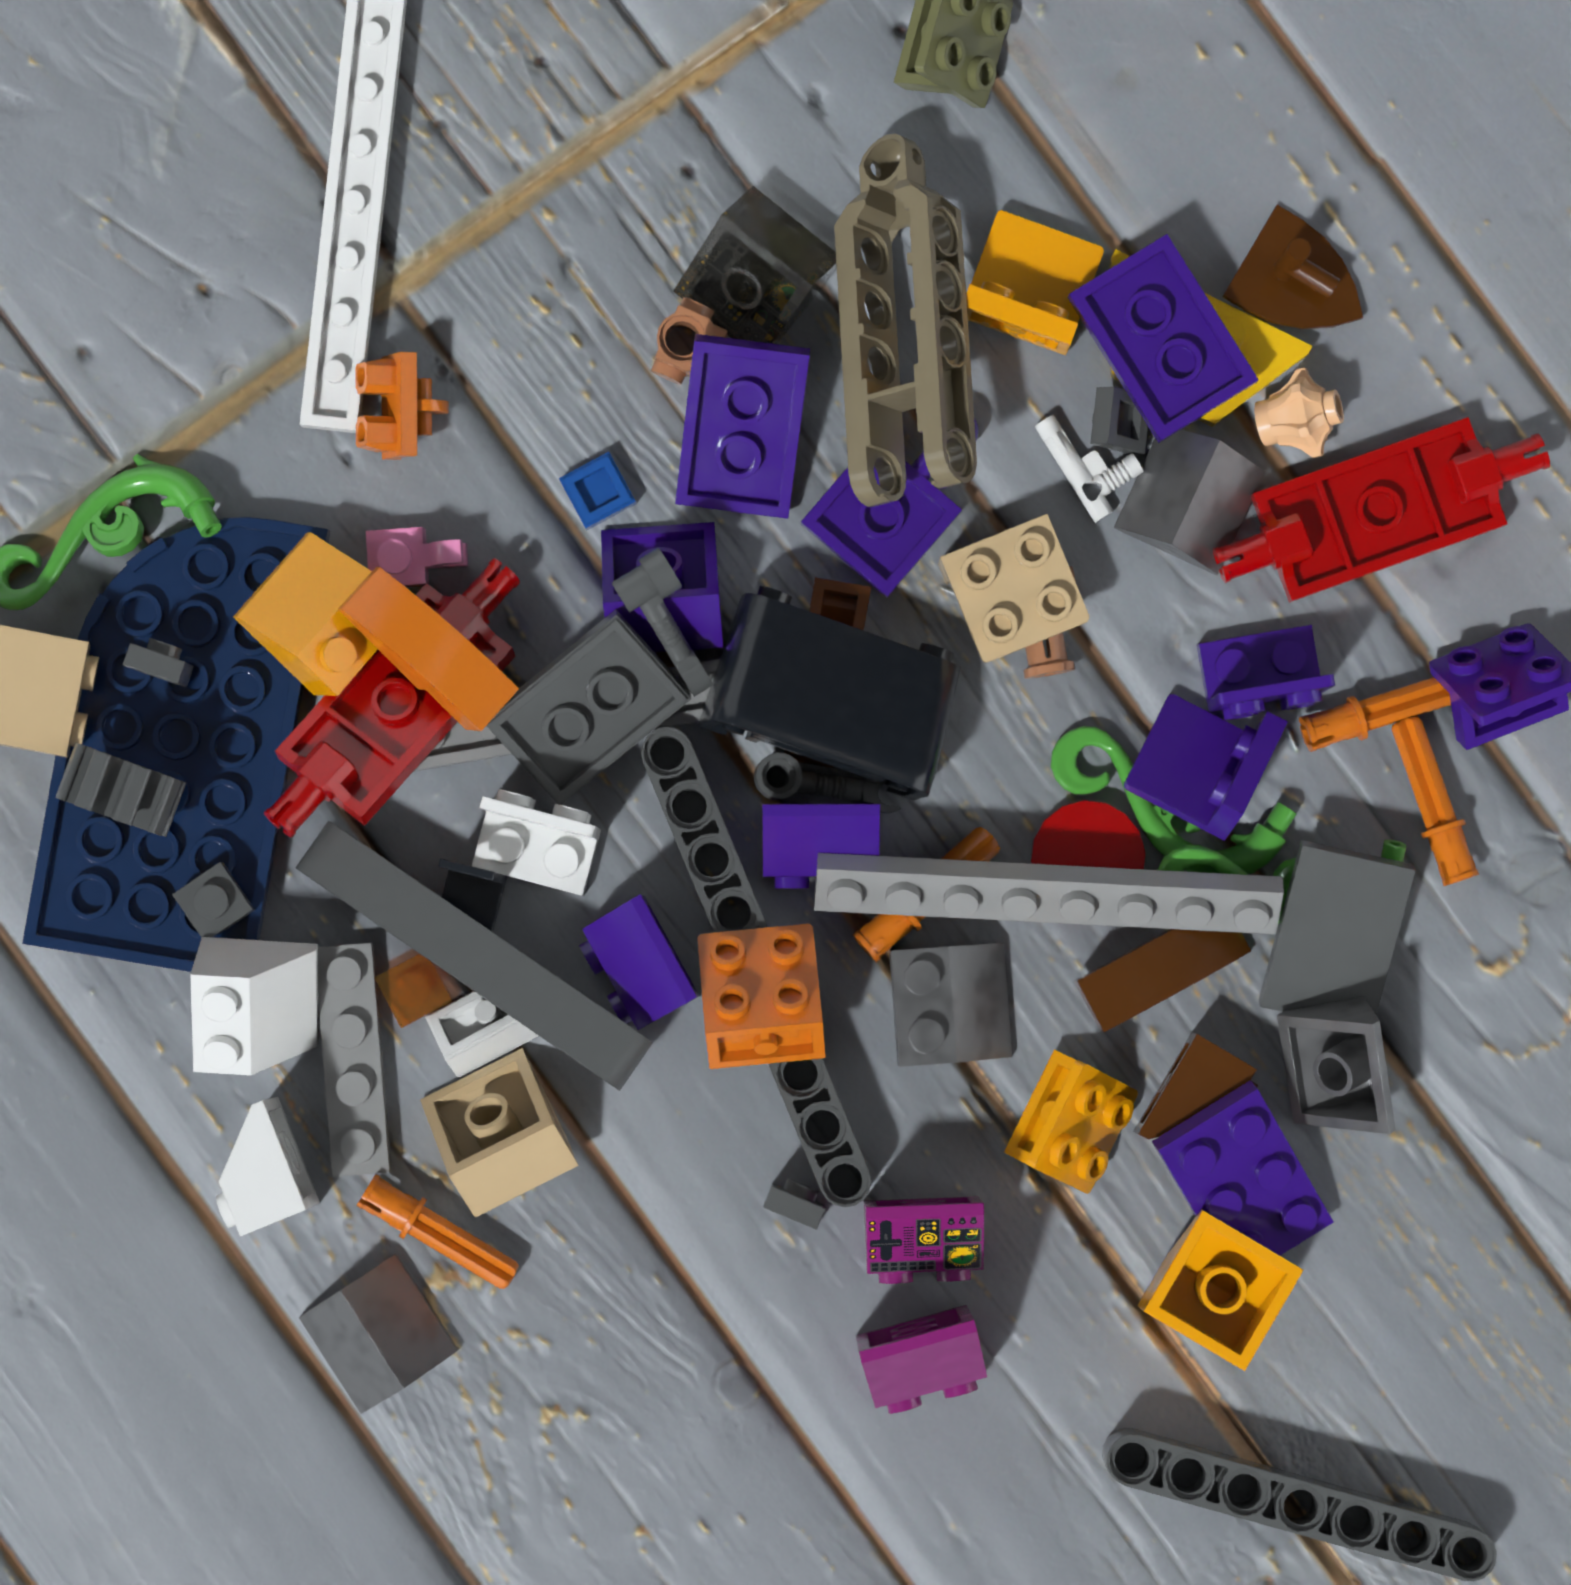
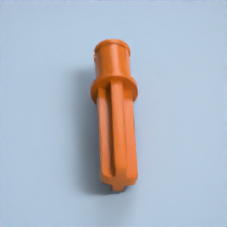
M1432 677L1360 701L1355 696H1349L1344 704L1321 712L1301 716L1299 718L1300 730L1310 752L1355 737L1362 741L1368 738V731L1451 705L1450 694L1437 679Z
M1413 716L1392 725V732L1427 831L1421 833L1422 839L1428 838L1443 886L1479 875L1462 826L1466 825L1465 819L1457 821L1422 719L1418 716Z
M978 827L941 859L989 862L999 853L1001 848L989 831ZM877 914L862 928L855 931L852 936L873 961L878 962L892 946L912 929L917 932L922 929L919 922L926 916Z
M375 1174L356 1205L357 1207L362 1208L373 1216H377L400 1231V1238L404 1239L408 1233L499 1289H505L509 1286L518 1271L519 1265L517 1261L425 1207L426 1198L422 1197L419 1201Z

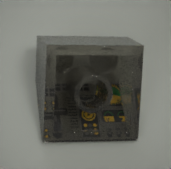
M752 186L722 213L673 292L682 299L683 297L689 298L711 308L714 311L711 318L712 323L728 330L730 338L778 344L817 296L835 269L836 252L756 187Z

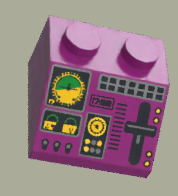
M978 1196L864 1200L867 1274H878L879 1283L913 1282V1272L936 1271L937 1281L971 1280V1270H984V1203Z

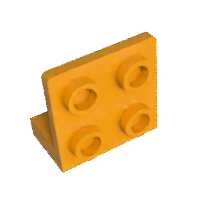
M1003 210L998 211L972 282L969 284L966 292L968 320L1066 356L1080 319L1068 300V295L1095 278L1104 253L1103 247Z

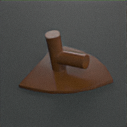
M1277 204L1222 297L1244 311L1270 323L1299 329L1333 328L1363 319L1356 285L1343 259L1322 234L1304 220Z

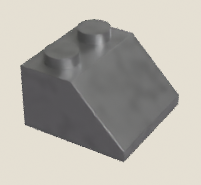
M1004 943L889 951L897 1065L899 1067L1012 1057Z

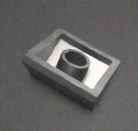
M1183 429L1160 443L1155 438L1142 465L1144 472L1137 476L1114 528L1217 576L1218 570L1221 569L1224 562L1216 565L1213 548L1233 543L1252 502L1251 495L1257 491L1265 471L1221 440Z
M1364 997L1283 1011L1277 1015L1293 1123L1391 1134L1396 1130L1380 1020Z
M397 1254L299 1317L360 1414L401 1391L458 1351V1348Z

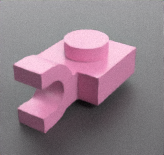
M423 527L366 531L368 569L373 571L376 567H381L405 587L424 586L426 583L429 584L428 569L468 567L467 543H462L461 539L427 543L426 529Z

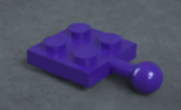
M974 417V422H975V438H976V440H977V438H978V433H979V428H978L977 421H976V419H975V417ZM924 451L912 465L905 461L906 488L899 500L875 507L865 506L853 492L847 467L801 521V525L886 598L890 596L962 512L958 505L928 481L931 475L925 463ZM874 466L875 478L877 480V483L880 484L878 473Z

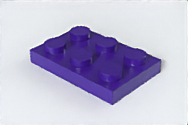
M1168 234L1068 295V300L1158 443L1250 388L1259 380Z
M695 334L675 504L789 518L810 348Z
M1251 1081L1238 1087L1152 1141L1195 1217L1203 1210L1279 1256L1334 1223L1262 1095Z

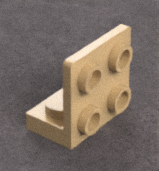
M1048 514L943 555L939 559L938 566L946 585L951 584L980 658L984 663H989L1087 623L1089 620L1088 611Z

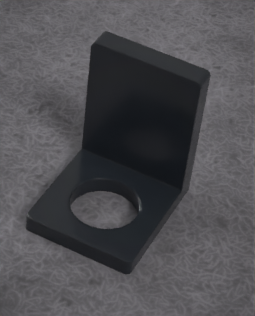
M440 858L438 867L449 869L442 898L493 932L508 876Z

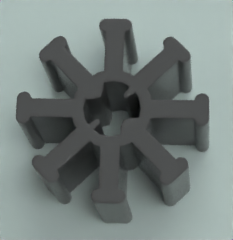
M75 743L55 798L72 803L88 811L110 817L121 823L167 837L186 782L91 747Z

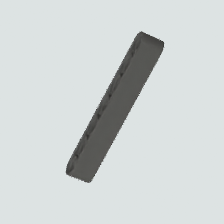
M330 821L326 823L295 867L314 882L619 1091L653 1044V1042Z
M1122 1428L1114 1431L1107 1437L1103 1445L1102 1458L1105 1467L1117 1482L1127 1487L1463 1581L1474 1582L1485 1578L1492 1572L1496 1564L1497 1551L1494 1542L1477 1526L1464 1520L1135 1428ZM1127 1443H1138L1145 1450L1143 1464L1133 1471H1123L1117 1468L1115 1464V1455L1118 1449ZM1185 1458L1195 1459L1201 1467L1198 1480L1188 1487H1179L1173 1484L1171 1471L1174 1465ZM1249 1474L1255 1477L1256 1480L1254 1495L1248 1501L1242 1503L1230 1500L1227 1494L1230 1481L1235 1476ZM1296 1490L1310 1492L1312 1506L1308 1513L1299 1518H1290L1285 1515L1284 1501L1291 1492ZM1355 1505L1365 1507L1368 1514L1365 1527L1353 1534L1343 1532L1340 1527V1518L1343 1512ZM1410 1521L1420 1522L1423 1527V1537L1420 1543L1411 1549L1399 1548L1396 1542V1534L1399 1528L1404 1523ZM1466 1537L1476 1538L1479 1544V1552L1476 1558L1471 1563L1465 1565L1454 1563L1452 1555L1455 1544Z

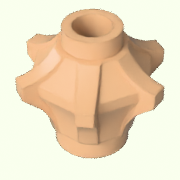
M1307 368L1296 369L1284 387L1269 395V399L1257 401L1254 407L1257 430L1265 446L1278 444L1279 446L1295 447L1303 450L1312 458L1324 456L1325 441L1328 440V435L1333 430V426L1344 421V411L1338 391L1336 389L1326 391L1324 387L1319 386L1311 378Z

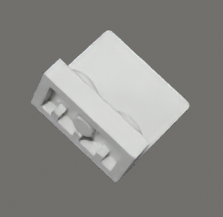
M498 789L496 799L482 796L479 808L485 810L486 814L472 867L584 896L601 833L598 827L589 824L591 815L588 812L559 804L554 805L552 814L534 810L536 800L532 799V797Z

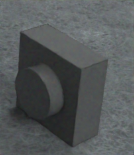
M1114 386L1097 387L1090 444L1126 454H1145L1148 426L1127 392Z
M149 638L146 648L130 643L123 665L130 669L187 688L194 668L193 665L179 660L183 649Z
M223 862L217 863L172 894L201 938H215L255 911V908Z
M787 1178L784 1187L772 1183L763 1204V1208L817 1230L826 1209L824 1204L815 1201L819 1191Z

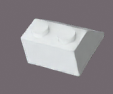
M214 937L201 938L190 974L193 1072L251 1076L317 1047L319 1041L318 944Z
M279 1097L262 1100L251 1105L219 1179L223 1193L216 1195V1202L220 1214L228 1228L236 1225L240 1236L305 1211L320 1203Z

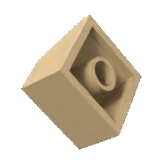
M523 1048L420 1099L447 1173L475 1218L579 1166L564 1129Z

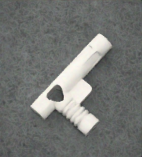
M1054 415L1047 417L1034 426L1095 523L1114 512L1105 496L1110 494L1111 490L1115 491L1116 487H1121V484L1124 485L1126 481L1129 482L1130 478L1134 479L1144 472L1133 453L1121 459V462H1116V465H1112L1111 468L1106 466L1097 451H1092L1081 458ZM1097 484L1101 487V492L1096 500L1090 501L1082 489L1084 485Z

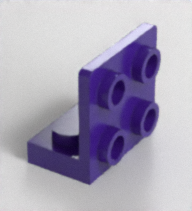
M1312 625L1196 645L1208 712L1223 710L1224 720L1258 715V712L1265 711L1264 703L1279 701L1281 711L1313 706L1316 702L1323 701V692L1335 686L1333 674L1320 675Z
M1170 694L1166 698L1124 782V788L1225 841L1243 816L1288 721L1267 711L1255 729L1245 725L1242 730L1183 698Z

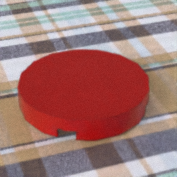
M1083 800L1060 807L1043 821L1032 841L1031 864L1144 870L1146 852L1140 831L1125 813L1107 803Z

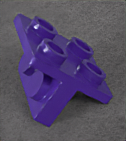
M1527 623L1507 628L1498 635L1469 646L1456 648L1449 654L1429 662L1431 675L1450 694L1456 740L1466 751L1569 710L1567 693L1571 692V662L1532 624Z

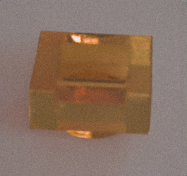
M421 954L374 977L401 1028L453 1002L435 964Z

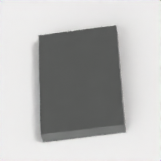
M615 609L522 685L488 723L487 727L554 801L562 805L692 698L691 692L618 610Z
M1301 840L1258 999L1260 1007L1283 1012L1364 997L1374 1013L1377 1014L1416 872L1414 864Z

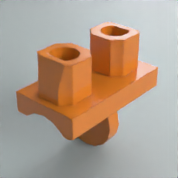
M397 352L383 356L378 360L356 365L355 388L357 393L381 395L382 416L364 415L358 417L356 423L357 448L382 452V460H401L403 457L417 456V436H432V415L449 413V401L432 399V379L417 378V352Z

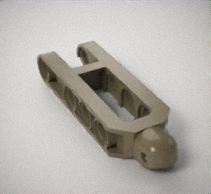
M896 133L887 134L879 138L865 152L859 165L861 193L847 204L834 225L848 473L850 485L855 496L867 507H875L897 501L904 494L906 488L902 412L916 408L918 432L923 434L925 463L931 477L934 479L931 480L932 485L937 488H948L967 483L973 479L977 467L961 210L937 191L926 187L925 160L922 150L914 141ZM872 163L876 168V176L870 168ZM910 227L911 252L907 253V264L912 266L915 307L910 309L911 320L916 322L918 363L914 364V382L900 385L892 242L900 229ZM861 248H862L863 253H864V255H865L866 264H865V262H864V260H863V257H862ZM864 302H865V304H866V306H867V309H868V312H869V318H868V316H867V314H866V311H865ZM868 358H869L870 363H871V365H872L873 374L871 373L870 368H869V365H868V360H867ZM874 466L878 473L880 484L877 483V480L875 478Z

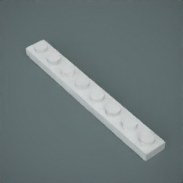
M347 0L300 416L302 428L356 433L357 419L361 416L363 394H358L355 388V367L357 364L367 362L407 0Z

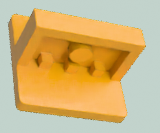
M1054 1049L1004 1153L1088 1194L1091 1192L1095 1182L1103 1176L1108 1165L1110 1151L1120 1131L1129 1123L1132 1117L1133 1104L1138 1096V1091L1100 1070Z

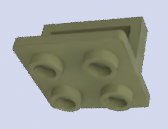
M915 0L894 83L905 90L952 94L974 108H985L990 90L996 79V67L1004 37L1010 27L1013 7L1012 0Z

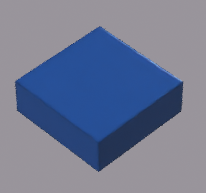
M610 452L559 478L586 531L637 504Z

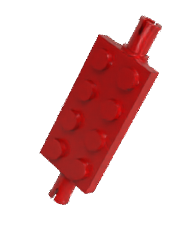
M1469 417L1255 492L1251 495V499L1261 524L1260 533L1222 547L1217 546L1213 548L1216 565L1234 558L1240 559L1234 563L1222 566V569L1218 570L1224 583H1227L1234 578L1272 566L1273 569L1278 571L1287 599L1291 603L1502 528L1508 523L1500 504L1499 490L1503 489V483L1541 469L1550 468V458L1547 451L1529 458L1523 457L1544 447V441L1539 433H1535L1526 439L1491 450L1488 446L1482 447L1475 436Z
M492 558L488 566L462 595L455 593L452 597L443 596L426 583L416 596L443 617L503 671L516 655L513 647L488 626L490 624L488 616L520 584L516 574L507 566L501 570L502 562ZM377 650L338 696H324L275 750L278 759L295 771L298 777L276 802L265 810L264 815L278 829L283 827L282 831L284 834L293 838L301 825L326 800L328 802H335L363 825H366L452 729L457 721L426 690L417 689Z

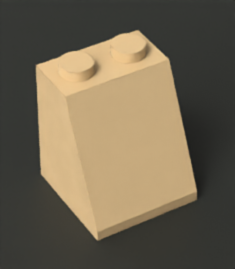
M0 625V746L69 758L71 746L74 747L75 743L83 744L88 714L78 712L82 689L93 691L99 657L89 655L91 646L89 642Z

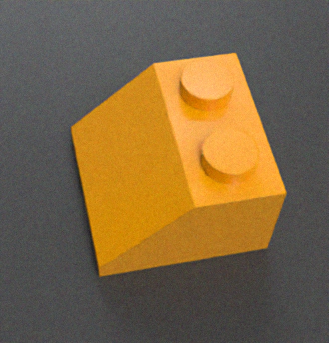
M311 532L304 535L233 616L313 695L338 696L378 650L338 610L372 571Z
M1201 1210L1167 1254L1137 1306L1145 1313L1245 1371L1304 1270Z

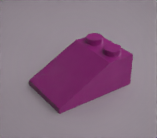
M967 1305L856 1335L860 1359L874 1406L879 1408L887 1405L889 1414L919 1407L922 1405L920 1396L943 1390L945 1398L971 1393L978 1389L976 1380L987 1378L976 1324Z

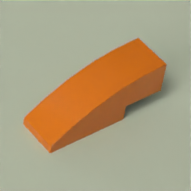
M376 567L338 608L417 689L426 690L465 730L482 731L519 690L468 639L381 567Z

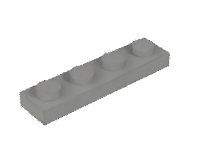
M374 943L318 947V1003L332 1177L388 1173L392 1171Z

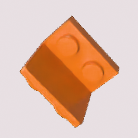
M811 924L703 933L697 937L705 1036L710 1069L826 1058L814 932Z

